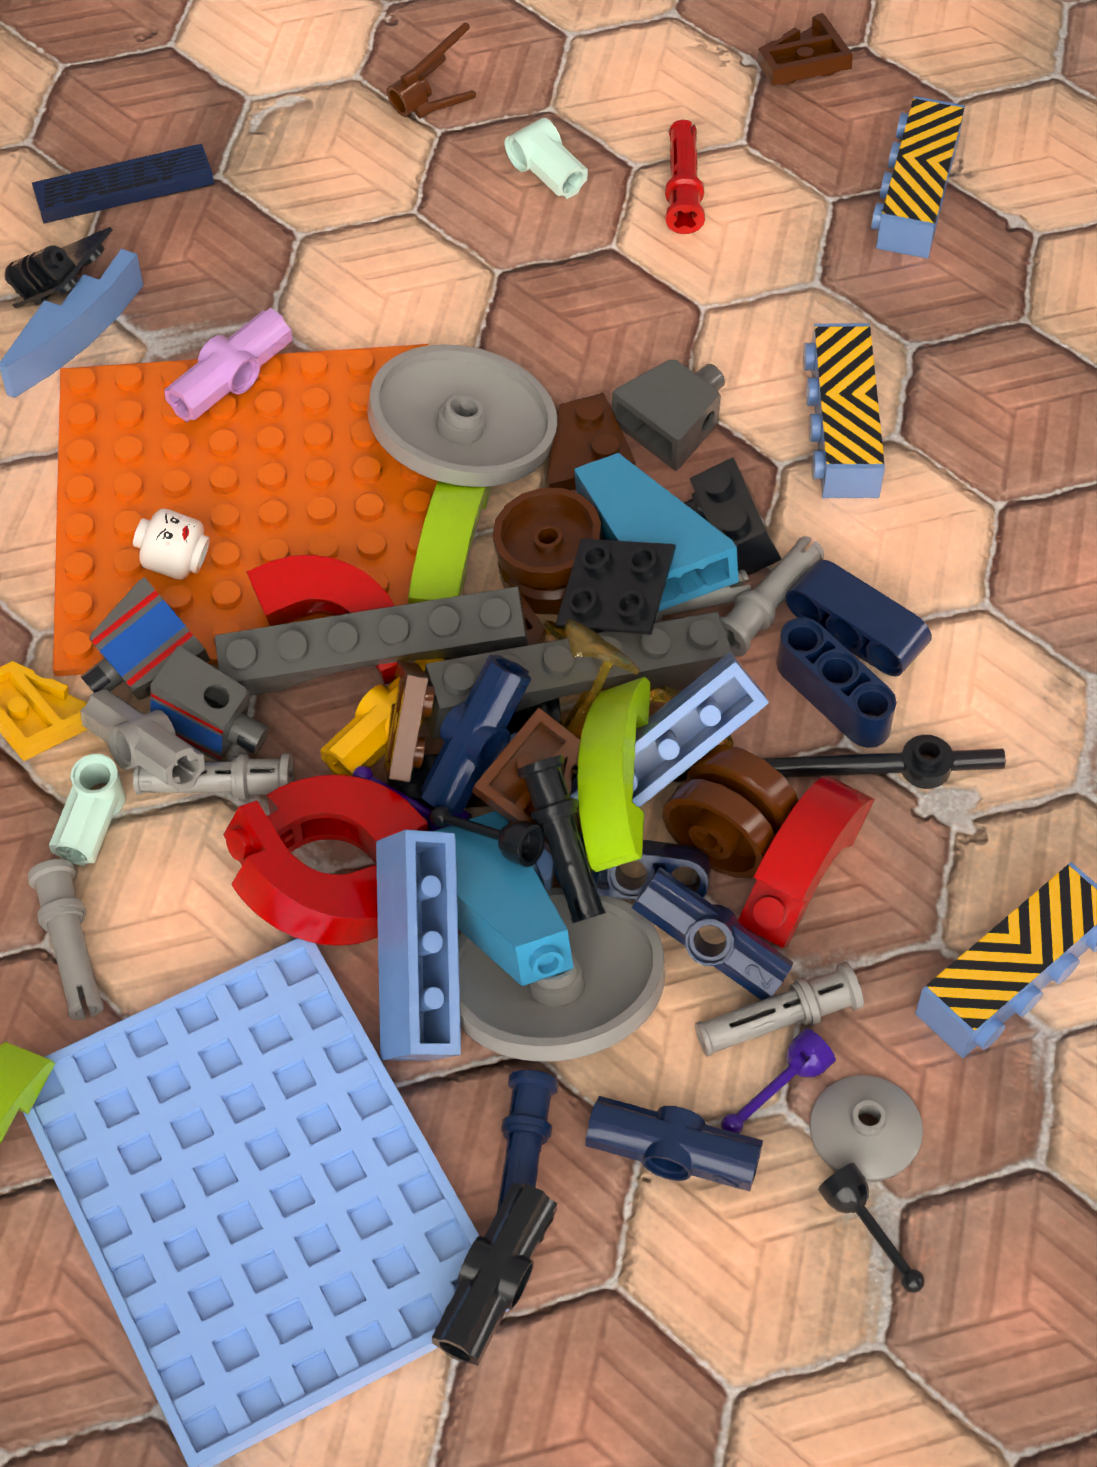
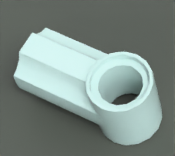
M541 118L505 138V150L513 166L520 172L531 170L557 196H564L568 199L579 193L581 186L587 181L588 169L562 145L556 127L547 118Z
M103 754L86 755L73 766L70 776L73 786L49 844L52 854L69 860L76 865L85 866L88 863H95L112 817L125 804L126 795L116 764L110 757ZM107 783L102 789L89 790L96 784Z

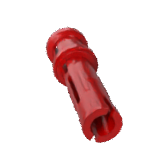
M684 119L673 122L669 128L671 179L666 183L665 196L670 206L666 211L665 220L670 230L679 234H691L698 231L705 222V212L700 205L704 197V185L697 177V129L695 124L691 126V121Z

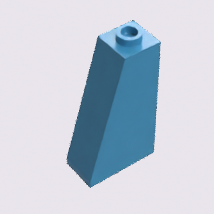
M616 453L574 468L577 493L585 497L596 508L601 521L603 540L676 545L658 612L739 582L737 547L734 542L621 454Z
M496 811L469 819L470 821L499 830L508 824V821ZM454 826L433 831L455 833L458 929L521 986L574 969L568 929L533 866L525 867L507 860L499 849L497 840Z

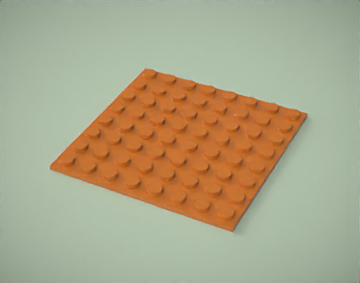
M428 344L275 354L260 367L258 378L248 391L238 395L230 391L196 420H189L188 422L175 414L171 405L166 401L164 389L197 364L198 359L60 368L53 645L54 676L83 675L103 659L91 643L89 637L143 577L147 579L206 649L210 661L207 662L209 665H218L215 635L270 626L246 571L279 558L296 555H319L342 560L372 577L386 591L395 606L408 604L417 549L428 507L438 481L409 469L398 462L381 446L371 430L367 415V405L373 379L380 368L393 357L414 348L428 346ZM162 508L199 520L204 526V535L210 537L208 551L200 571L197 574L190 572L182 580L144 568L139 559L140 548L133 546L134 535L141 519L151 520L152 516ZM309 615L290 623L331 617L332 615Z

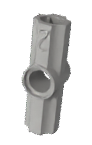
M106 689L91 694L86 706L80 710L82 726L108 743L112 757L124 770L141 766L166 785L172 786L179 792L194 787L197 778L205 770L204 754L176 736L171 721L161 710L156 709L143 714Z

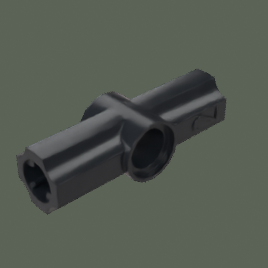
M512 1183L485 1236L480 1235L473 1242L458 1275L457 1284L459 1286L447 1305L432 1336V1344L439 1347L447 1356L464 1364L470 1363L478 1366L506 1310H512L518 1303L533 1269L534 1261L532 1259L557 1212V1203L551 1200L544 1191L527 1183Z

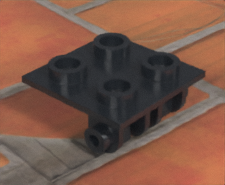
M108 227L62 248L50 245L9 263L5 269V280L20 295L12 306L18 308L30 302L39 305L52 293L57 292L61 296L68 292L80 279L76 274L83 265L91 264L103 253L105 248L102 246V242L113 230Z
M581 539L555 626L557 628L575 629L578 633L577 637L605 631L651 635L676 545Z

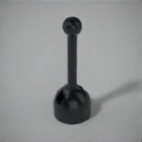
M437 806L430 812V821L434 826L444 827L448 824L497 840L503 856L512 863L530 867L538 861L543 852L545 834L540 825L527 821H511L499 830L451 815L450 811L444 806Z
M850 1163L826 1179L818 1188L825 1201L838 1212L845 1214L856 1212L902 1275L901 1283L903 1288L911 1293L919 1292L925 1283L924 1276L920 1271L910 1268L865 1207L869 1198V1187L865 1176L857 1165Z

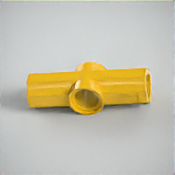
M425 659L416 660L414 663H418V665L424 672L427 663L439 662L444 660ZM400 677L395 679L388 687L380 684L369 690L360 701L355 712V718L320 749L321 759L327 764L333 775L352 776L353 771L357 767L367 766L370 768L386 753L391 706L396 703ZM423 716L421 717L420 728L423 723Z

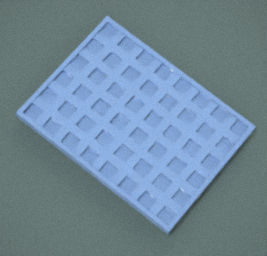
M296 938L45 1056V1058L52 1060L55 1065L29 1114L23 1112V1115L188 1467H213L438 1348L432 1344V1336L447 1305L459 1286L457 1279L469 1249L479 1234L316 943Z

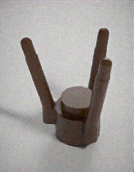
M463 23L413 69L402 75L401 79L388 86V99L398 114L406 117L415 112L417 117L421 119L432 111L456 105L476 97V92L471 90L428 102V97L432 95V90L425 78L446 60L444 53L470 29L468 23Z

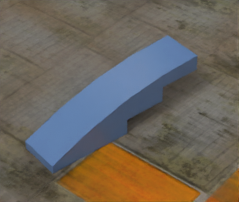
M121 249L100 279L83 274L61 305L46 300L43 301L0 361V373L8 396L15 398L54 374L86 349L120 316L143 287L138 255L136 253Z

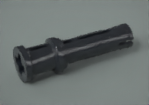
M559 755L516 769L519 778L525 779L533 803L534 811L530 814L532 821H535L537 825H542L545 837L547 838L573 924L606 912L598 895L574 818V814L578 813L577 808L579 806L576 799L570 798L561 770V766L565 762L563 756Z

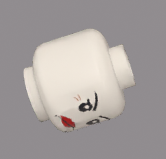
M164 508L159 509L152 516L151 520L142 518L133 539V546L140 548L139 559L144 568L179 580L186 578L190 572L197 574L200 571L210 543V537L204 535L202 522Z

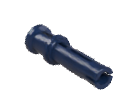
M518 1070L509 1074L508 1086L512 1089L509 1116L502 1119L501 1126L503 1137L507 1139L498 1209L512 1183H527L536 1187L541 1147L547 1143L552 1133V1125L547 1122L551 1096L556 1094L558 1090V1080L548 1073L535 1070Z

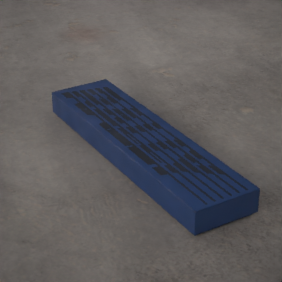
M201 143L32 182V187L44 224L212 185L214 180Z

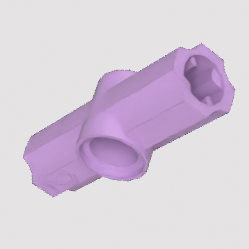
M269 308L267 311H261L229 338L223 335L212 337L200 351L198 363L164 389L166 401L171 405L177 416L188 422L189 420H196L230 391L236 395L243 394L257 380L260 367L293 340L291 328L285 323L281 314Z

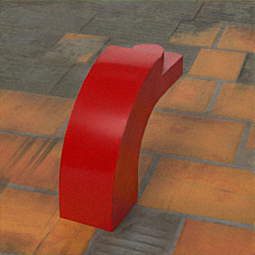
M319 555L288 556L246 571L270 626L287 624L299 618L315 614L337 616L395 606L386 591L367 573L349 563L331 557ZM397 662L375 665L384 685L398 678L395 676Z
M347 775L308 777L290 782L267 794L270 815L267 817L290 852L314 841L339 840L360 848L377 864V840L403 830L428 831L427 821L407 800L381 784L360 777Z
M831 776L821 777L813 783L794 806L763 857L754 875V878L757 879L738 918V923L781 948L787 947L822 877L836 856L844 848L853 846L875 799Z
M258 800L238 807L223 836L226 839L229 853L242 866L231 885L253 912L273 927L288 935L321 945H353L378 938L377 864L349 874H328L312 869L299 861L287 849Z

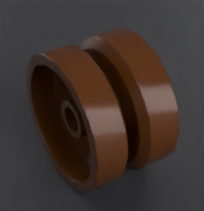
M539 488L522 493L507 503L495 519L493 542L498 558L500 579L504 589L518 587L519 593L523 594L536 614L558 615L581 539L603 540L601 521L596 508L581 494L564 488Z
M726 744L717 745L690 767L687 772V780L676 787L664 804L662 819L668 833L677 844L700 849L707 855L711 869L735 878H752L782 824L797 804L798 798L795 790L785 777L765 760L741 748Z

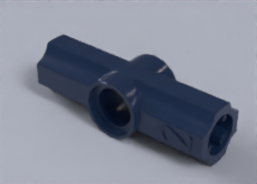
M489 655L466 701L454 706L446 715L440 728V737L444 744L420 790L423 793L421 798L434 808L444 806L450 811V814H462L472 795L473 786L480 779L484 770L491 766L510 743L511 734L506 727L531 681V677L528 675L529 671L524 667L500 655Z
M661 867L651 877L631 907L683 944L689 956L695 962L704 966H714L760 1000L774 995L793 966V961L739 924L736 915L729 908L719 904H711ZM707 925L718 927L725 934L726 940L720 944H710L701 937L699 929Z
M599 1096L594 1104L589 1120L585 1146L641 1161L649 1172L665 1179L684 1181L692 1175L751 1191L762 1151L763 1140L706 1125L705 1120L700 1115L682 1107L663 1106L654 1111Z

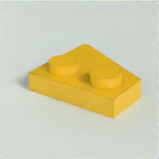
M14 661L0 667V733L23 761L88 730L82 726L80 711L86 706L87 702L69 695V687L52 678H42L36 675L34 670Z

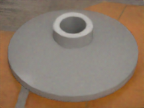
M857 1075L836 1081L821 1093L811 1113L810 1135L818 1155L831 1169L837 1172L844 1166L855 1163L865 1176L867 1182H876L898 1175L913 1162L922 1142L923 1126L915 1103L900 1087L879 1077ZM870 1114L878 1119V1123L873 1126H867L859 1120L858 1116Z

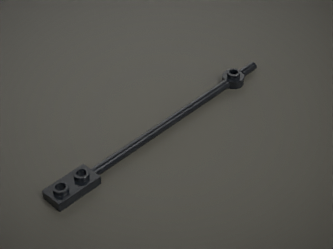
M919 735L910 739L905 744L901 753L761 758L785 778L902 773L903 777L910 784L923 789H933L943 785L948 780L951 771L1004 769L1006 762L1003 748L952 750L947 742L933 735ZM438 754L424 755L420 769L412 768L410 782L389 779L387 776V784L424 806L433 809V806L421 798L423 793L420 790ZM921 754L931 755L935 759H926ZM578 765L574 767L572 780L578 776ZM690 767L672 782H684L687 780V772ZM472 793L465 808L490 806Z

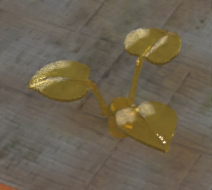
M568 619L565 628H557L555 626L556 622L546 620L543 624L546 635H553L558 640L568 639L574 658L591 657L604 660L590 691L582 692L562 725L581 740L582 730L589 709L595 698L599 695L612 665L614 664L635 675H638L640 668L625 653L606 642L590 628L571 619ZM665 685L661 689L655 688L650 692L649 705L655 701L668 703L680 691ZM731 735L724 739L726 745H734Z

